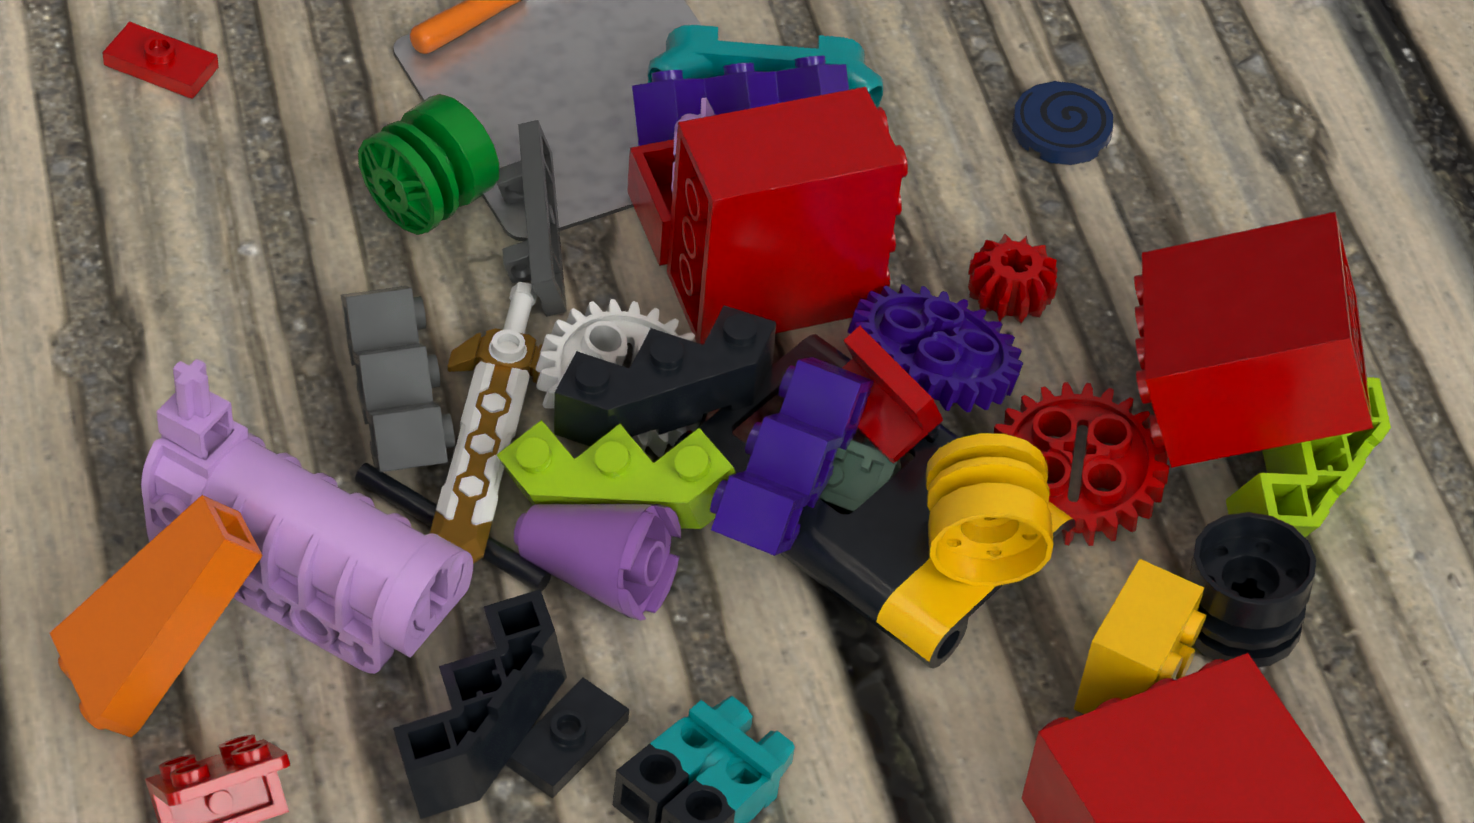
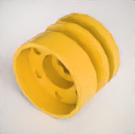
M979 433L951 441L940 447L929 459L926 470L927 507L930 511L928 521L929 556L938 571L952 580L970 585L999 586L1021 581L1039 572L1051 559L1054 543L1051 512L1048 508L1050 496L1047 484L1048 467L1042 452L1027 440L1011 435Z

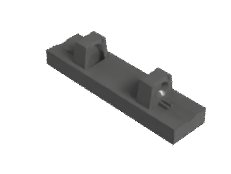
M539 120L518 124L521 161L499 168L497 185L506 203L525 202L528 240L502 249L505 270L512 283L531 281L536 295L541 299V306L547 317L567 312L553 155Z

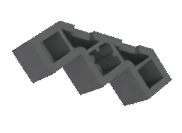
M408 286L341 294L348 351L352 366L355 365L357 392L364 423L369 424L371 436L370 450L374 467L379 472L448 463L446 448L455 447L454 429L450 413L441 414V407L433 402L432 388L440 387V373L436 355H427L426 346L419 343L418 330L426 329L422 297H413L412 288Z

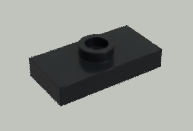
M582 678L527 733L506 763V766L551 798H554L629 721V708L585 678Z

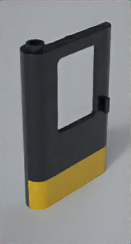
M817 334L810 335L771 366L753 405L732 412L728 406L723 407L698 428L703 431L730 462L736 473L746 471L751 455L745 453L746 443L736 437L733 431L779 393L782 378L790 365L796 366L798 359L814 357L842 368L851 360L849 357ZM941 423L908 451L913 455V460L851 514H840L821 499L817 500L814 508L809 506L803 507L798 521L800 532L790 550L780 553L933 669L944 663L958 647L965 635L969 617L1003 586H977L952 580L936 569L929 556L928 521L930 511L927 507V463L940 447L960 438ZM689 430L683 433L677 439L672 448H674L677 444L683 441L694 431ZM1048 501L1054 538L1063 529L1069 532L1075 526V520Z

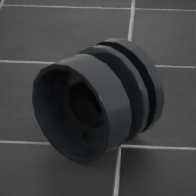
M1246 512L1225 515L1207 524L1196 538L1188 581L1204 587L1198 611L1206 614V618L1194 643V646L1203 655L1213 660L1224 659L1227 661L1248 653L1257 667H1265L1286 658L1300 640L1306 605L1309 602L1315 577L1316 557L1309 541L1294 526L1273 516Z

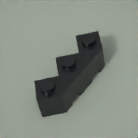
M724 305L704 345L650 328L630 368L576 351L555 390L554 435L592 446L619 424L622 425L631 437L652 430H656L657 434L661 435L701 422L703 414L726 406L732 412L753 405L773 364L776 322Z
M541 589L484 606L495 649L439 666L451 710L393 728L420 819L480 801L566 680L567 675L556 632Z

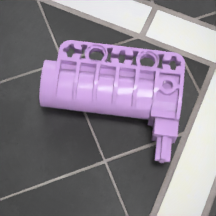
M195 359L190 366L181 361L178 362L173 368L175 393L156 411L161 438L155 440L152 444L142 472L141 489L149 542L201 495H204L241 513L263 555L233 597L234 599L366 673L375 674L379 672L393 656L394 649L411 658L468 591L473 573V558L471 554L436 534L424 535L411 528L409 520L400 514H386L375 508L370 498L361 493H347L338 488L337 482L332 477L324 473L313 474L303 469L300 461L290 454H276L267 449L262 439L249 433L248 428L233 420L231 402L209 391L206 364L203 361Z

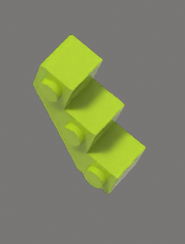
M1367 377L1373 429L1263 450L1267 473L1257 474L1226 499L1228 515L1251 512L1273 516L1294 526L1304 537L1319 528L1329 515V509L1334 502L1347 490L1366 463L1365 460L1371 451L1381 443L1391 429L1380 378Z
M542 420L497 454L512 481L532 505L659 504L670 507L675 511L681 528L702 529L715 519L716 514L710 512L713 495L722 480L728 481L730 475L736 474L734 467L700 428L654 463L621 424L617 425L575 459Z

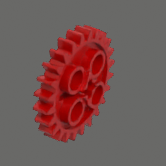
M1064 382L1061 395L1054 396L1047 387H1041L1040 402L1037 403L1032 398L1023 395L1021 397L1020 411L1007 408L1005 410L1004 424H995L994 434H1007L1027 440L1042 452L1048 467L1047 481L1054 482V484H1048L1050 492L1049 502L1075 520V526L1069 532L1065 529L1062 530L1064 544L1068 546L1071 544L1075 533H1082L1088 546H1093L1095 534L1100 531L1111 542L1116 541L1119 524L1132 533L1135 532L1138 516L1150 519L1153 513L1154 502H1162L1170 465H1167L1168 455L1165 446L1155 447L1151 428H1149V416L1151 413L1144 411L1133 415L1134 399L1131 397L1125 399L1120 404L1114 403V389L1108 388L1101 397L1093 396L1091 383L1085 384L1081 394H1074L1069 383ZM1080 425H1084L1088 428L1080 494L1079 499L1072 502L1068 499L1076 433L1077 428ZM1048 436H1057L1060 438H1051ZM1103 443H1112L1115 445H1106ZM1096 488H1105L1110 491L1096 490Z

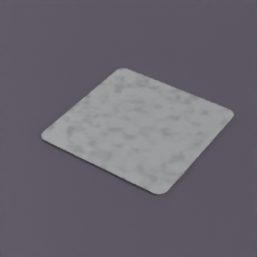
M522 0L429 54H422L415 50L410 41V34L402 36L394 44V55L423 101L430 96L443 94L455 98L474 114L484 126L494 144L499 160V168L521 161L518 124L539 120L553 155L559 231L634 207L627 192L630 148L639 146L632 86L648 83L647 72L650 60L666 51L668 34L675 28L683 25L702 24L684 0ZM496 183L491 190L482 195L509 237L518 241L528 240L525 202L506 203Z

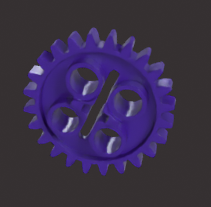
M901 284L898 293L888 286H883L881 294L870 291L866 300H859L847 331L851 334L857 327L861 326L934 400L940 402L945 411H950L953 403H957L966 412H971L974 403L984 410H989L991 402L1001 405L1006 395L1011 396L1023 366V362L1018 360L1022 351L1012 346L1015 339L1013 335L1000 333L1003 326L1001 322H987L984 319L987 313L986 310L971 311L967 309L968 300L962 299L954 303L950 301L949 295L945 291H942L939 297L932 296L925 286H921L919 293H914L905 284Z

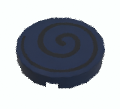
M1053 81L1037 84L1022 93L1014 107L1012 131L1019 145L1028 152L1029 147L1039 152L1040 159L1054 164L1074 165L1093 160L1099 156L1101 149L1105 146L1107 148L1113 132V113L1106 101L1094 91L1075 83Z

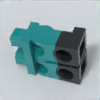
M733 696L726 698L712 708L700 700L689 710L688 717H684L674 723L616 770L612 805L634 823H749L763 807H768L777 798L780 779L792 764L795 746L791 740L778 730L770 731L758 742H755L745 733L751 729L753 716L749 712L748 707Z

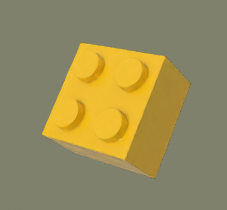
M1139 558L1091 642L1074 710L1086 714L1094 711L1100 704L1111 698L1119 697L1126 699L1147 691L1149 687L1162 679H1179L1184 677L1195 654V649L1192 646L1206 618V614L1198 611L1204 587Z

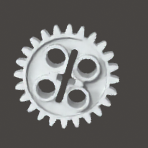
M615 299L610 300L606 312H603L593 301L589 302L585 315L573 308L570 310L566 322L559 319L555 322L552 333L546 334L535 370L540 372L536 388L547 392L542 405L544 408H554L555 390L576 351L622 366L627 354V343H631L633 346L631 367L650 328L690 341L694 340L695 335L694 333H686L679 336L675 333L679 322L676 318L668 321L666 324L659 322V309L657 308L650 311L647 316L641 315L638 302L635 301L630 305L628 312L621 311ZM708 413L703 414L702 423L705 422ZM701 422L658 435L656 430H652L632 438L643 451H645L646 446H649L658 457H661L668 443L673 446L683 433L689 430L695 431Z

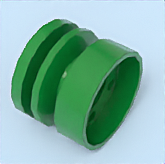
M443 94L428 97L404 113L400 121L387 124L382 128L381 132L372 134L363 140L358 149L359 168L364 183L376 204L390 220L403 230L416 235L428 233L436 228L442 220L452 217L458 207L469 205L491 190L499 179V160L494 144L484 126L467 107L455 98Z

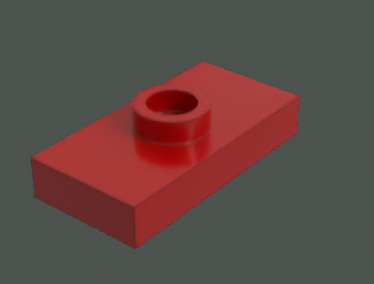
M130 21L102 52L105 66L191 99L196 96L219 68L217 54Z

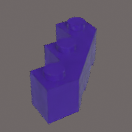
M809 56L794 59L795 68L781 71H755L754 63H738L723 66L724 75L702 79H683L682 70L651 73V83L632 86L638 144L641 146L674 139L675 124L683 115L701 114V98L707 97L714 114L718 115L849 90L846 64H826L825 56Z
M814 357L798 359L796 366L790 365L782 378L779 388V397L784 398L780 413L765 416L763 422H756L750 431L745 446V453L751 455L746 471L730 475L728 481L722 480L713 495L710 512L716 514L711 530L774 556L790 550L800 532L798 521L803 507L809 506L814 508L833 474L834 466L832 464L838 448L846 450L856 433L874 380Z

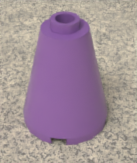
M535 504L528 512L520 515L514 529V542L518 546L521 557L619 613L640 621L646 619L643 615L644 611L655 613L661 607L670 591L678 567L679 556L669 553L671 536L681 538L677 513L670 507L659 504Z

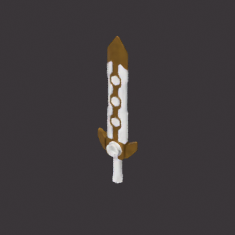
M518 282L511 288L509 296L511 302L503 330L497 328L487 330L486 335L481 337V333L475 334L451 351L447 365L448 372L474 370V374L461 417V429L445 485L442 486L429 534H436L469 552L473 558V564L484 557L498 504V491L504 466L497 457V454L510 445L512 438L515 437L530 376L533 377L532 381L536 384L540 376V372L535 369L542 344L539 347L536 346V339L529 334H525L531 307L536 303L537 295L532 284Z

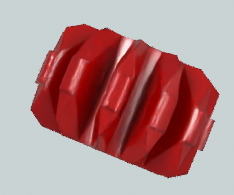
M1006 234L1003 235L998 243L985 240L983 247L980 248V252H976L974 258L970 261L968 275H970L968 284L969 298L978 300L980 310L984 309L987 312L995 311L999 322L1005 316H1013L1020 324H1022L1027 315L1040 318L1042 312L1046 309V305H1050L1056 295L1058 286L1056 282L1058 272L1056 267L1057 260L1047 257L1046 245L1033 247L1029 245L1027 235L1020 242L1012 241Z

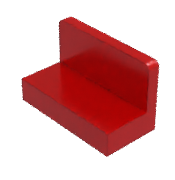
M859 326L843 340L852 359L842 367V369L874 380L857 429L890 462L895 463L943 421V418L934 399Z

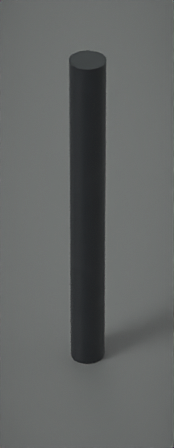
M364 463L359 468L355 476V482L426 525L432 526L437 507L436 503L386 473L379 472L376 467L369 463ZM489 536L483 557L484 560L534 590L541 589L542 592L551 579V574Z

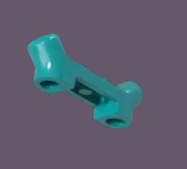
M683 25L675 28L668 34L666 51L650 60L647 72L648 83L652 82L651 73L667 70H682L683 79H702L724 75L723 66L754 63L755 71H781L795 68L794 59L809 56H825L826 64H846L849 90L866 87L876 107L879 106L883 96V79L865 65V51L862 46L853 39L818 35L816 48L719 41L718 27Z

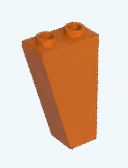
M201 495L49 633L60 655L58 664L63 673L72 681L81 700L79 703L80 712L93 727L99 730L107 729L132 738L145 724L263 555L239 511Z

